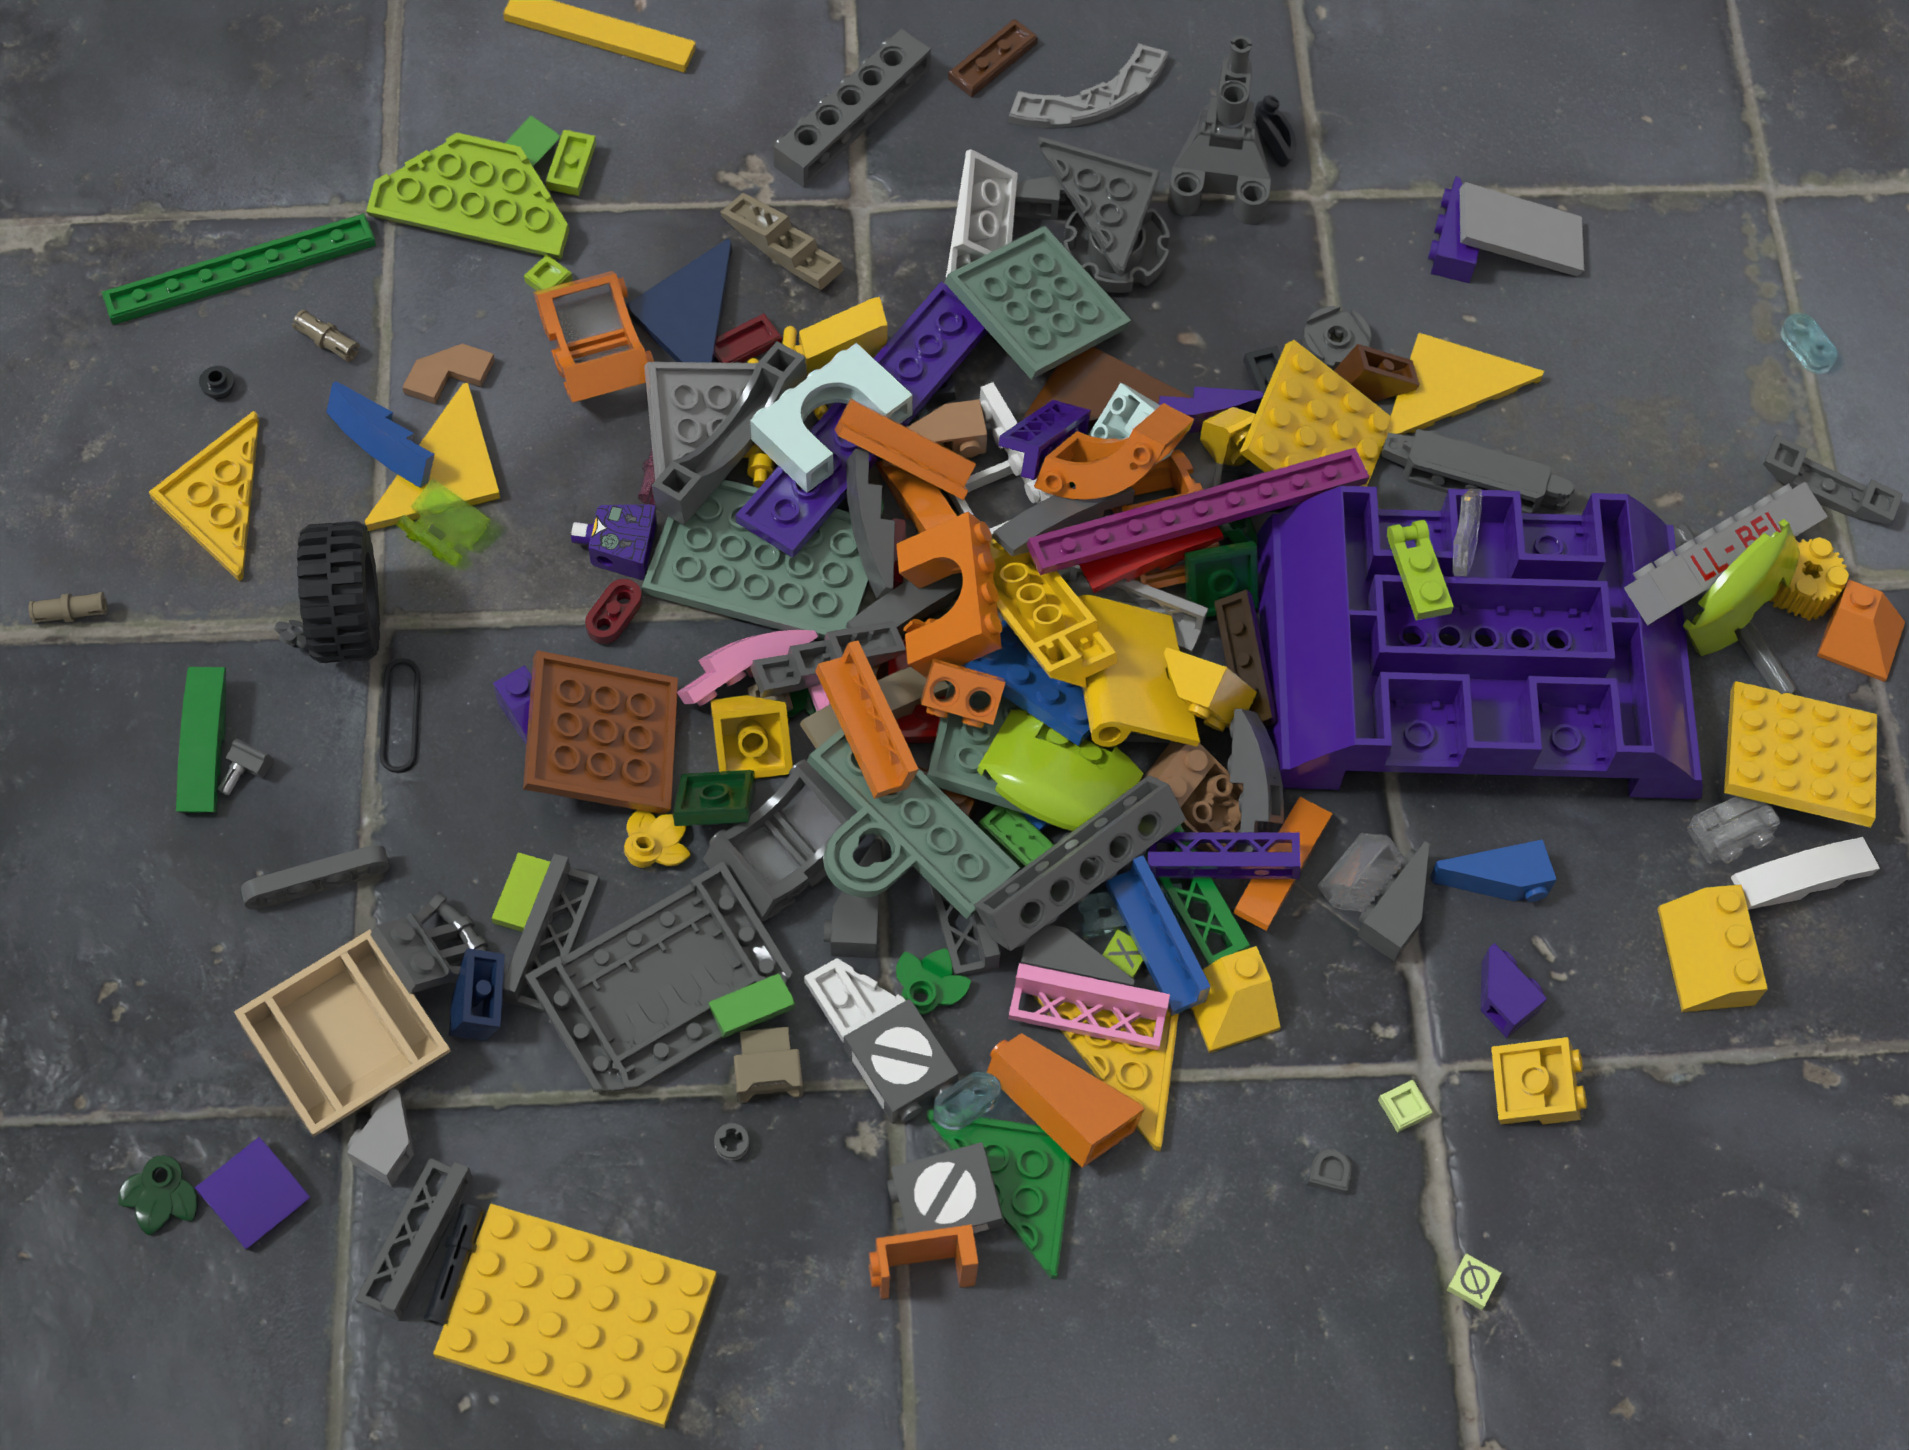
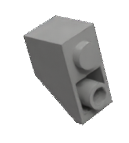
M392 1088L386 1097L381 1096L376 1101L371 1110L372 1117L363 1129L359 1128L354 1132L349 1140V1150L347 1151L353 1165L390 1187L395 1184L414 1156L405 1104L400 1092L395 1088Z

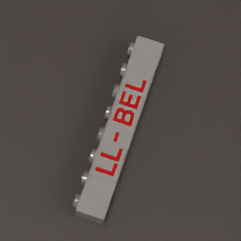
M1806 482L1793 489L1788 483L1774 493L1738 512L1733 517L1731 516L1715 527L1695 537L1694 540L1691 539L1679 546L1674 552L1672 550L1654 561L1655 566L1651 562L1633 573L1636 580L1624 587L1646 624L1649 625L1709 589L1723 572L1762 534L1766 533L1771 536L1776 531L1780 533L1781 529L1778 522L1785 519L1790 523L1794 537L1828 516Z

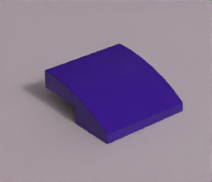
M260 1137L251 1142L195 1187L244 1249L250 1247L310 1198Z

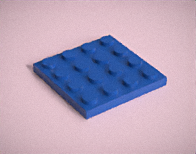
M1003 620L1001 622L1002 632L1000 633L1002 648L961 666L1004 678L1006 682L1002 693L1004 697L1079 746L1091 734L1082 687L1050 678L1008 623Z

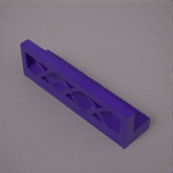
M1052 400L1001 434L998 446L1023 452L1024 459L1021 477L1035 480L1048 454L1076 431L1087 435L1091 410Z
M1173 832L1149 847L1148 865L1155 878L1300 879V833ZM1181 842H1191V844L1186 847ZM1157 843H1173L1182 852H1157ZM1200 843H1210L1219 852L1191 851ZM1220 843L1228 844L1225 847H1223ZM1238 843H1248L1256 852L1230 851ZM1258 843L1266 844L1263 847H1261ZM1276 843H1292V852L1267 851Z

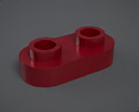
M629 579L613 581L591 608L585 619L586 631L591 640L600 644L611 643L621 635L642 604L640 587L634 581ZM624 598L630 600L626 604L619 603V600ZM603 625H607L610 627L608 630L605 631L599 630V627Z

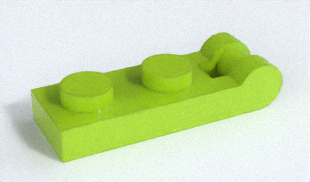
M1413 521L1411 526L1402 527L1400 524L1388 526V541L1415 619L1422 620L1451 614L1454 606L1429 538V529L1426 521ZM1414 540L1416 547L1407 549L1405 541Z

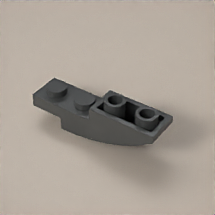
M1235 709L1234 718L1230 724V735L1233 739L1232 755L1228 759L1227 767L1230 783L1243 785V792L1239 797V810L1242 814L1241 829L1238 832H1270V823L1284 824V798L1279 763L1269 734L1256 712ZM1248 843L1237 844L1239 852H1256ZM1258 843V844H1259L1261 847H1263L1266 843Z

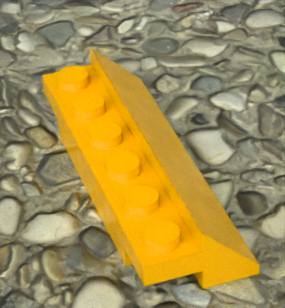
M994 539L990 541L991 556L995 563V571L993 572L994 585L999 595L997 611L1050 678L1087 688L1086 677L1118 663L1116 651L1099 632L1096 618L1057 571L1040 575L1030 552L1012 557Z

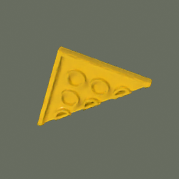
M1418 333L1410 360L1413 361L1420 386L1414 391L1397 395L1389 426L1384 436L1387 437L1388 433L1412 434L1417 429L1422 430L1434 425L1438 420L1448 416L1454 417L1472 410L1480 403L1490 399L1496 400L1514 393L1522 386L1532 382L1535 384L1541 382L1544 371Z
M468 383L461 385L419 444V446L435 454L429 482L419 488L400 475H397L365 519L368 531L500 499L498 486Z
M252 411L149 491L151 499L239 582L244 577L259 418L255 411Z
M1033 995L1034 998L1038 1001V1003L1042 1007H1044V1004L1041 1002L1039 997ZM1064 1002L1055 1008L1060 1017L1066 1020H1073L1082 1014L1074 1003ZM1167 1008L1159 1050L1060 1030L1099 1080L1135 1100L1145 1108L1136 1128L1155 1151H1161L1179 1013L1171 1016ZM1101 1010L1093 1015V1018L1100 1027L1110 1028L1119 1023V1020L1112 1011ZM1140 1017L1130 1023L1138 1035L1153 1037L1156 1020ZM1122 1028V1029L1119 1030V1031L1127 1032L1124 1028Z

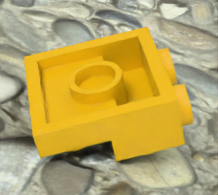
M1568 1037L1491 1047L1498 1120L1501 1124L1540 1120L1543 1125L1581 1120L1580 1109H1587V1099L1584 1086H1577L1576 1073L1583 1072V1063L1580 1049L1573 1050Z

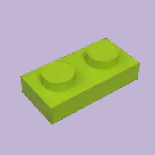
M563 130L546 179L547 190L579 196L596 147L595 135Z

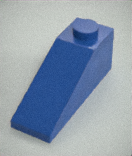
M1543 839L1440 860L1436 862L1430 875L1432 883L1510 901L1526 899L1527 902H1535L1547 897L1557 880Z

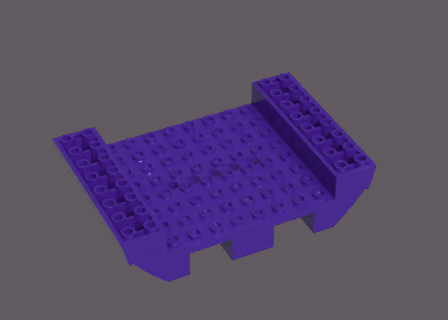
M1339 486L1305 500L1279 514L1272 513L1258 531L1257 562L1260 635L1278 720L1277 723L1265 728L1276 753L1283 788L1339 790L1345 771L1627 778L1629 797L1702 799L1703 785L1686 632L1683 627V606L1680 605L1647 625L1624 587L1636 580L1633 573L1651 562L1655 566V560L1672 550L1674 552L1676 549L1674 526L1666 525L1655 513L1628 494L1591 493L1582 515L1522 513L1520 491L1448 489L1441 511L1378 509L1377 487ZM1425 520L1428 525L1429 538L1454 606L1451 614L1422 620L1415 619L1387 537L1388 526L1400 524L1402 527L1411 526L1413 521ZM1414 540L1405 541L1407 549L1416 547ZM1405 633H1415L1420 637L1421 643L1411 645L1403 639V635ZM1441 634H1451L1456 638L1457 644L1453 646L1445 645L1440 641L1439 636ZM1477 635H1487L1492 639L1493 645L1489 647L1481 646L1476 642L1475 637ZM1522 636L1527 639L1529 646L1526 648L1517 647L1513 644L1511 637ZM1558 637L1563 640L1565 647L1562 649L1553 648L1548 643L1547 638Z

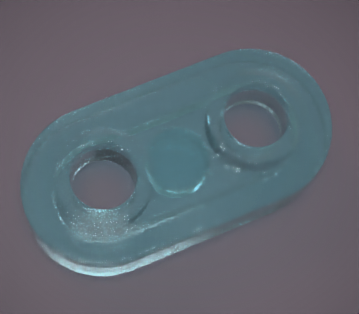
M1794 313L1787 317L1781 328V337L1808 371L1818 374L1828 372L1838 356L1834 344L1809 315Z
M974 1072L967 1075L936 1097L933 1110L934 1120L938 1125L949 1130H958L968 1126L998 1104L1001 1092L999 1080L994 1075L986 1072Z

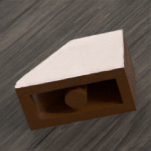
M1357 344L1334 370L1372 402L1414 391L1420 386L1412 360Z

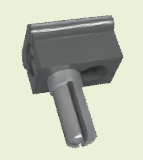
M235 739L225 757L231 763L230 769L218 790L225 795H229L244 771L263 779L269 768L273 766L274 760L269 754L239 739Z

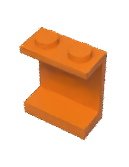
M972 1224L876 1238V1251L869 1252V1274L872 1288L879 1287L881 1299L889 1298L890 1284L889 1267L955 1257L959 1288L975 1286L978 1258Z

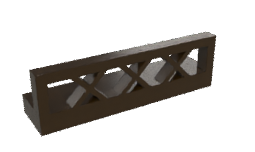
M1244 590L1214 601L1227 668L1257 692L1249 711L1256 712L1265 727L1277 723L1278 720L1252 594L1248 590Z

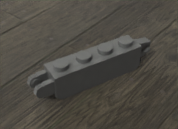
M1417 429L1415 436L1388 433L1381 457L1405 466L1403 476L1409 483L1447 493L1448 489L1520 491L1522 513L1535 514L1540 506L1564 510L1570 502L1569 497L1575 491L1574 482L1550 473L1552 466L1542 464L1535 459H1524L1510 455L1503 450H1492L1474 445L1467 440H1456L1442 436L1435 431Z

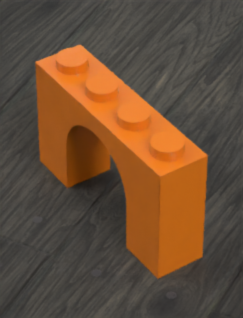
M969 511L896 544L899 574L919 589L952 574L962 573L963 576L962 590L954 606L941 618L905 634L908 665L925 678L928 677L933 658L961 666L1002 648L1000 638L1002 624L997 611L999 595L994 585L993 572L995 571V563L990 550L992 534L988 525L978 520Z

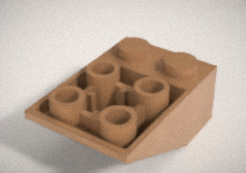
M1171 741L1140 781L1150 775L1169 784L1186 818L1180 824L1184 832H1238L1241 829L1242 814L1239 810V797L1243 792V786L1230 783L1228 771L1200 743L1196 747ZM1200 843L1197 846L1204 852H1219L1210 843ZM1220 843V844H1221L1223 847H1225L1228 843ZM1237 845L1230 852H1236L1238 849Z

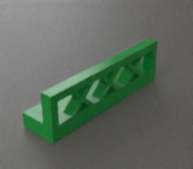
M1178 825L1174 832H1184L1181 825ZM1181 842L1186 847L1191 844V842ZM1168 843L1172 852H1182L1173 843ZM1149 848L1147 849V851H1146V853H1145V856H1146L1147 859H1148ZM1170 877L1158 878L1208 966L1221 957L1250 948L1249 942L1212 878H1188L1191 883L1189 891L1173 887ZM1180 897L1187 898L1185 906L1182 903ZM1192 900L1203 904L1209 915L1207 923L1190 917L1188 911ZM1197 928L1205 930L1203 937ZM1209 932L1220 934L1227 949L1212 955L1206 945Z

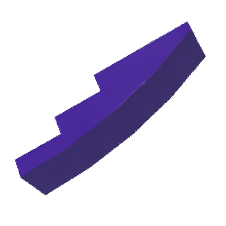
M1194 387L1192 398L1159 396L1158 404L1162 405L1165 403L1194 418L1195 420L1188 433H1194L1202 430L1203 421L1231 407L1256 414L1263 398V391Z

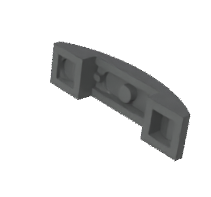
M1775 435L1763 465L1785 485L1789 483L1793 489L1806 482L1822 506L1863 520L1887 524L1893 522L1903 493L1873 479L1867 485L1861 484L1806 458L1805 455L1808 449Z

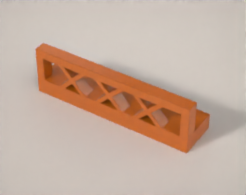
M850 399L834 429L839 437L964 500L968 493L965 485L976 466L975 462Z
M859 640L850 642L842 657L819 663L815 671L873 798L877 799L908 789L919 769Z

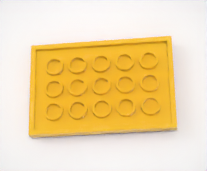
M490 1203L475 1243L477 1245L476 1251L471 1253L448 1318V1324H444L433 1353L435 1358L665 1428L717 1277L716 1271Z

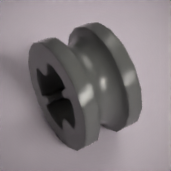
M736 1123L722 1125L714 1136L717 1154L727 1161L741 1159L749 1149L747 1131ZM735 1133L736 1139L741 1137L743 1142L737 1144L736 1151H728L727 1145L724 1148L721 1146V1142L727 1140V1134Z

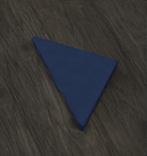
M728 238L626 304L629 316L676 362L714 363L717 346L716 339L723 309L722 302L729 272L728 265L730 254L732 253L731 240Z

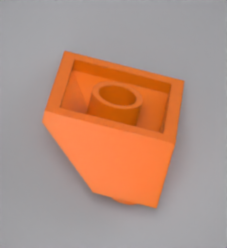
M1848 579L1833 605L1817 657L1885 682L1905 621L1883 592Z

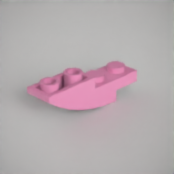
M786 630L750 636L727 644L699 659L698 661L706 673L677 693L684 704H694L697 702L699 706L704 705L718 695L715 691L724 683L731 686L747 675L744 670H746L750 677H754L751 671L753 660L787 655L790 646L810 643L818 635L815 630Z

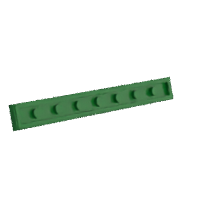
M365 213L105 290L101 293L112 325L374 247L376 243Z

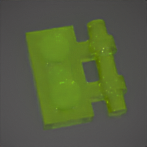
M432 478L411 505L412 510L421 515V517L414 522L406 515H403L396 526L407 533L406 538L413 543L419 542L433 552L432 556L440 562L445 560L453 567H456L463 556L453 549L455 545L459 542L470 550L489 526L491 520ZM433 524L447 535L444 539L440 540L428 532V528Z

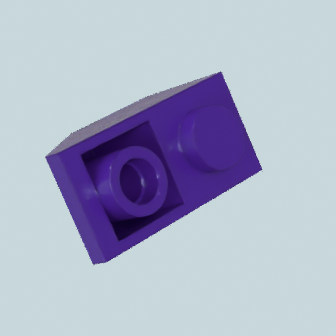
M1494 943L1489 947L1482 960L1480 1011L1507 1039L1540 1012L1547 998L1544 996L1541 986L1534 979L1527 978L1517 967L1514 957L1509 952L1501 950Z

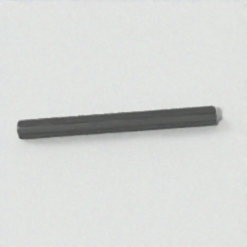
M1687 524L1674 528L1677 548L1691 539L1694 540L1696 537ZM1752 620L1742 629L1737 628L1734 632L1770 688L1778 691L1780 694L1790 693L1794 695L1797 687Z

